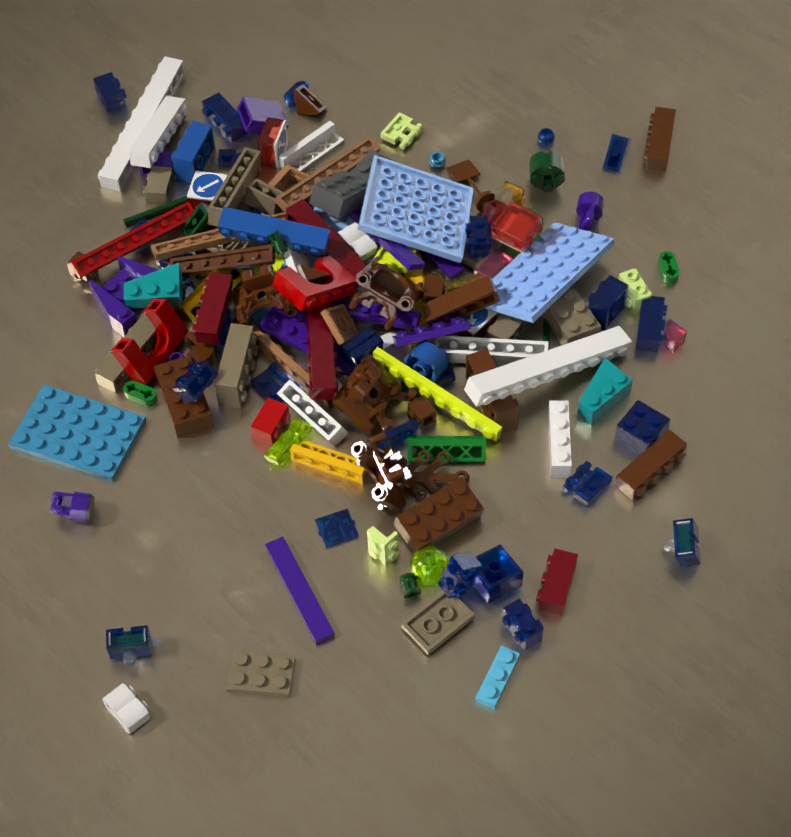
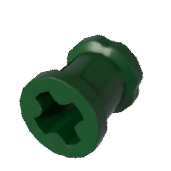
M406 573L399 577V583L402 584L404 589L403 596L405 599L411 600L421 595V589L418 588L416 583L417 576L415 573Z

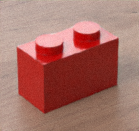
M267 398L250 426L252 437L273 445L275 440L280 438L284 425H287L290 421L289 406Z

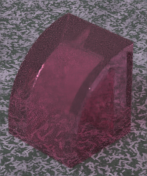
M669 319L663 336L666 348L672 353L685 342L687 331Z

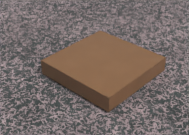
M344 304L320 312L338 345L355 340L361 336Z

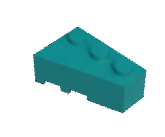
M176 263L125 282L124 302L129 309L146 308L153 299H166L170 306L183 305V271L180 264Z
M604 358L579 400L577 414L590 425L594 424L631 393L633 380L608 359Z

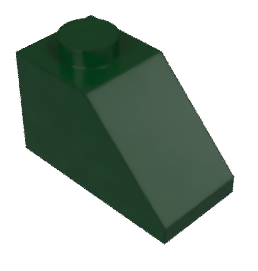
M200 203L181 228L185 236L216 228V226L208 224L209 205Z

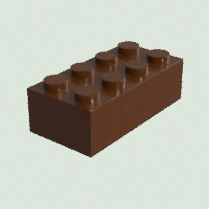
M488 349L466 355L465 377L467 381L469 377L497 368L495 357L490 355ZM512 395L504 399L494 400L488 405H480L486 417L502 426L501 433L516 429L519 404L516 398L513 399Z
M190 355L154 366L157 382L177 438L214 427L212 414Z
M461 477L397 515L394 526L414 555L418 556L480 518L484 507Z

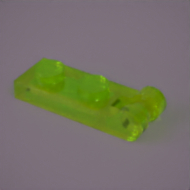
M294 419L291 422V427L263 454L265 460L279 466L291 454L290 449L292 445H299L311 433L312 425Z

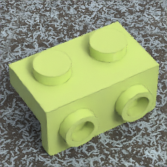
M635 268L619 273L618 284L616 285L618 293L622 294L626 306L631 309L633 314L640 312L642 300L651 297L650 290Z
M374 526L367 530L369 554L374 559L378 558L385 565L390 561H394L399 555V533L394 531L387 538Z

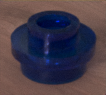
M544 128L538 133V141L542 144H550L555 139L553 131L549 128Z

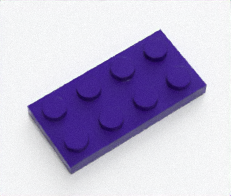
M456 317L450 319V323L440 321L432 323L433 327L429 328L425 326L415 327L413 332H408L407 330L398 331L396 336H392L394 344L398 347L471 329L468 320Z

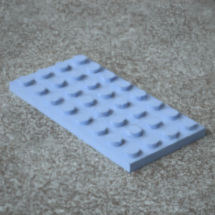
M554 222L527 247L524 253L521 252L492 279L501 301L486 307V309L531 323L535 322L615 245L614 238Z

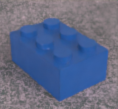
M192 121L191 125L186 128L183 139H180L178 148L172 153L171 157L176 181L191 184L195 171H204L215 151L212 125Z

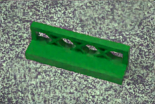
M408 436V461H414L418 458L412 457V446H420L429 453L430 459L428 462H434L437 457H434L429 451L434 446H440L450 456L448 462H486L485 436ZM454 446H459L464 451L459 457H454L449 452ZM473 446H482L481 457H473L468 451ZM425 454L420 456L422 460L427 459V457H424ZM444 455L440 456V460L445 461L447 459V457H444Z

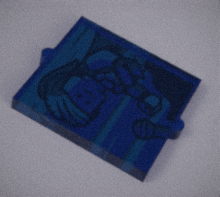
M348 509L315 519L319 530L318 534L322 537L326 548L359 537L355 527V520H352Z

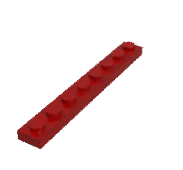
M188 201L71 261L69 265L77 277L81 279L118 260L117 257H123L183 226L194 212V209Z

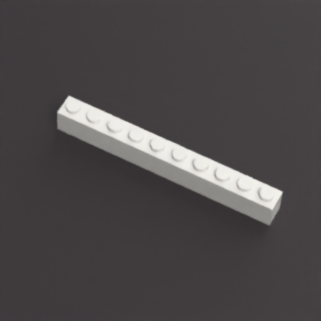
M164 56L162 62L158 64L156 73L152 75L151 82L146 86L143 96L139 98L136 109H133L131 118L125 124V129L120 133L116 145L112 147L110 156L106 158L105 165L98 173L101 187L121 192L134 167L130 162L129 150L164 98L172 96L185 73L183 60Z
M617 326L469 377L464 391L476 407L483 404L488 405L494 400L504 399L514 393H521L525 389L535 388L539 384L549 383L556 378L566 377L570 373L580 372L590 366L594 367L603 362L604 358L610 361L615 357H622L628 353L632 341L622 328Z

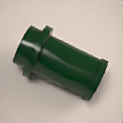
M279 231L268 235L275 249L274 253L280 255L288 251L286 248L288 246L284 244Z

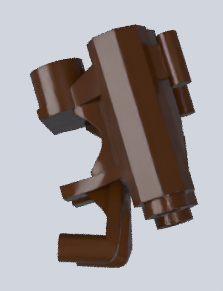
M377 256L356 274V281L363 287L364 291L355 293L349 308L354 310L359 300L362 301L361 304L368 308L371 307L372 303L384 305L380 315L388 319L384 328L390 330L397 318L396 310L409 311L421 299L422 291L420 289L423 287V283L419 282L416 285L413 281L391 268L378 263L380 258Z
M271 265L261 266L259 268V275H256L252 270H246L241 274L242 286H237L233 289L237 324L252 326V313L261 307L269 305L279 309L283 308L287 316H295L297 314L298 308L272 286L275 275Z
M368 355L355 368L340 388L332 404L341 413H345L364 433L371 434L377 428L376 422L372 418L374 415L382 429L388 432L395 425V422L392 419L388 420L385 415V407L388 405V402L393 399L409 402L416 396L417 392L411 389L408 393H404L401 389L402 386L372 355ZM372 388H375L377 391L375 399L371 398L368 394Z
M382 432L369 438L371 447L362 441L355 442L351 447L352 455L356 457L357 465L366 469L377 485L372 490V498L381 503L378 505V509L384 513H388L389 509L402 511L406 506V499L404 498L405 487H412L415 484L416 478L409 471L407 459L402 456L400 451L394 453L390 445L383 450L376 447L377 443L387 439L385 433Z

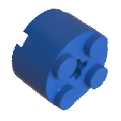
M423 340L404 358L403 363L434 383L447 369V352L444 349H439L428 340Z

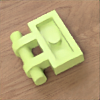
M399 112L380 133L381 139L394 145L400 141L399 147L404 150L412 144V140L421 134L423 125L421 123H418L416 126L413 125V118Z

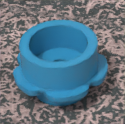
M434 152L429 158L430 165L436 168L442 167L446 163V158L441 152Z

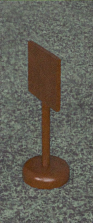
M470 160L446 168L457 183L467 180L479 195L475 206L480 213H489L495 209V192L484 191L482 193L473 182L472 178L480 176L481 173Z

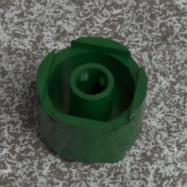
M540 151L530 158V183L534 187L542 189L544 192H551L565 181L564 161L559 153L555 151L543 153V151Z

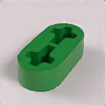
M669 251L662 252L658 260L662 278L666 283H676L680 272L675 255Z
M128 381L123 386L125 397L144 406H152L158 400L157 393L152 387L136 381Z

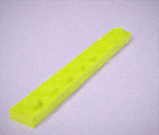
M377 347L373 351V357L392 377L400 379L409 388L417 390L421 395L434 401L438 407L451 412L455 418H460L469 427L480 431L486 438L492 439L495 442L500 438L502 426L381 348Z

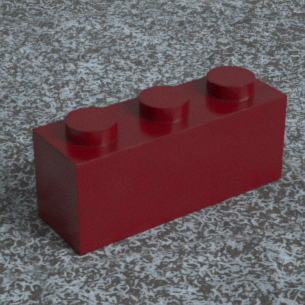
M554 548L553 555L548 556L546 567H549L547 573H543L541 584H544L543 590L539 589L536 601L539 602L538 610L560 616L563 615L577 565L578 554Z

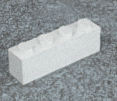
M291 380L277 393L335 447L348 434L338 422L310 399Z
M549 400L550 477L570 478L572 462L569 401Z

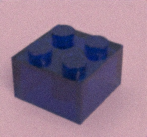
M609 275L606 280H602L598 289L595 292H591L588 297V308L601 325L600 329L604 331L624 310L629 285L612 275Z
M637 400L616 425L615 439L642 454L668 431L671 419Z
M501 544L467 560L465 576L488 604L522 587L524 572Z

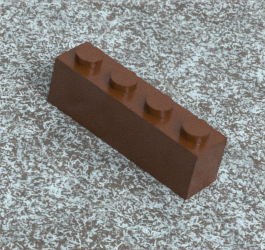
M655 107V113H651L650 123L653 125H649L647 135L651 137L646 140L645 148H648V151L644 152L643 161H647V169L666 171L676 109Z
M488 274L436 299L430 300L421 305L427 324L429 327H433L432 323L440 321L450 323L452 318L467 317L501 300L496 286Z
M669 429L616 476L615 486L631 500L636 496L643 495L650 484L653 485L659 480L661 474L669 472L677 460L681 461L685 457L687 443Z

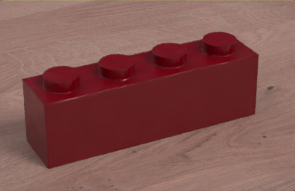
M210 272L208 280H205L204 283L205 293L200 298L201 308L197 309V322L193 324L192 334L195 335L196 343L218 345L233 290L232 275Z

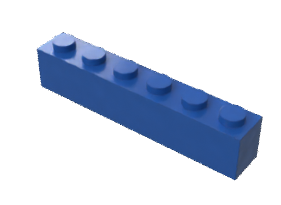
M223 207L218 223L219 233L224 237H237L246 242L251 240L260 245L272 244L268 235L279 231L284 244L288 246L286 247L287 249H292L298 253H310L315 257H326L331 239L329 229Z

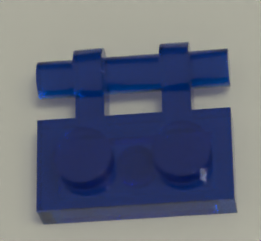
M585 461L583 465H579L576 468V472L565 480L562 490L568 492L570 489H575L572 496L589 507L612 482L613 477L599 467L591 471V463ZM581 477H585L582 483L578 481Z

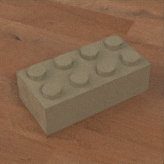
M573 285L541 315L548 322L550 329L561 345L600 332L601 325Z
M234 323L230 325L214 384L218 406L241 409L242 401H246V386L250 385L251 376L249 374L250 371L254 370L255 361L253 359L254 356L258 355L259 346L256 345L257 334H254L253 326Z

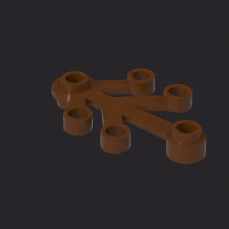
M420 451L418 458L408 465L409 471L415 475L416 480H421L433 494L441 490L433 481L454 482L460 475L465 476L464 480L467 485L470 481L469 474L463 470L456 472V474L433 473L441 465L448 463L449 455L444 451L440 452L437 459L422 472L414 471L422 463L425 464L429 461L430 456L427 451ZM425 454L427 459L422 460L420 456ZM444 455L447 457V459L445 461L440 460V456ZM416 483L409 487L416 495L418 501L427 498V491L424 488H419ZM424 492L425 496L421 498L418 496V493Z

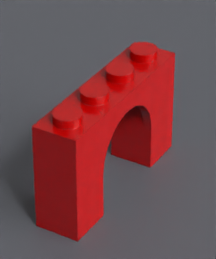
M329 255L317 259L314 269L330 274L324 285L314 284L305 280L291 267L278 270L272 284L278 292L282 293L286 299L302 312L354 295L358 283L354 275Z
M153 299L143 311L153 324L157 334L156 345L150 354L145 355L135 340L129 338H121L111 350V353L130 378L141 384H147L152 380L155 374L154 366L164 363L189 332L166 299Z

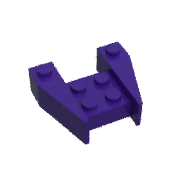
M119 256L117 257L120 267L118 274L102 287L91 279L89 284L92 295L112 328L125 337L129 328L137 322V318L133 312L136 308L129 309L124 302V283L159 269Z

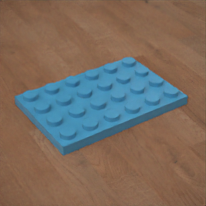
M43 384L8 445L11 449L114 481L146 422V417Z

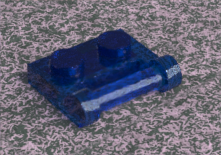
M273 362L265 371L250 380V383L266 400L270 398L282 403L284 400L277 394L282 386L271 376L275 374L285 384L291 380L299 388L300 385L290 379L280 369V365Z

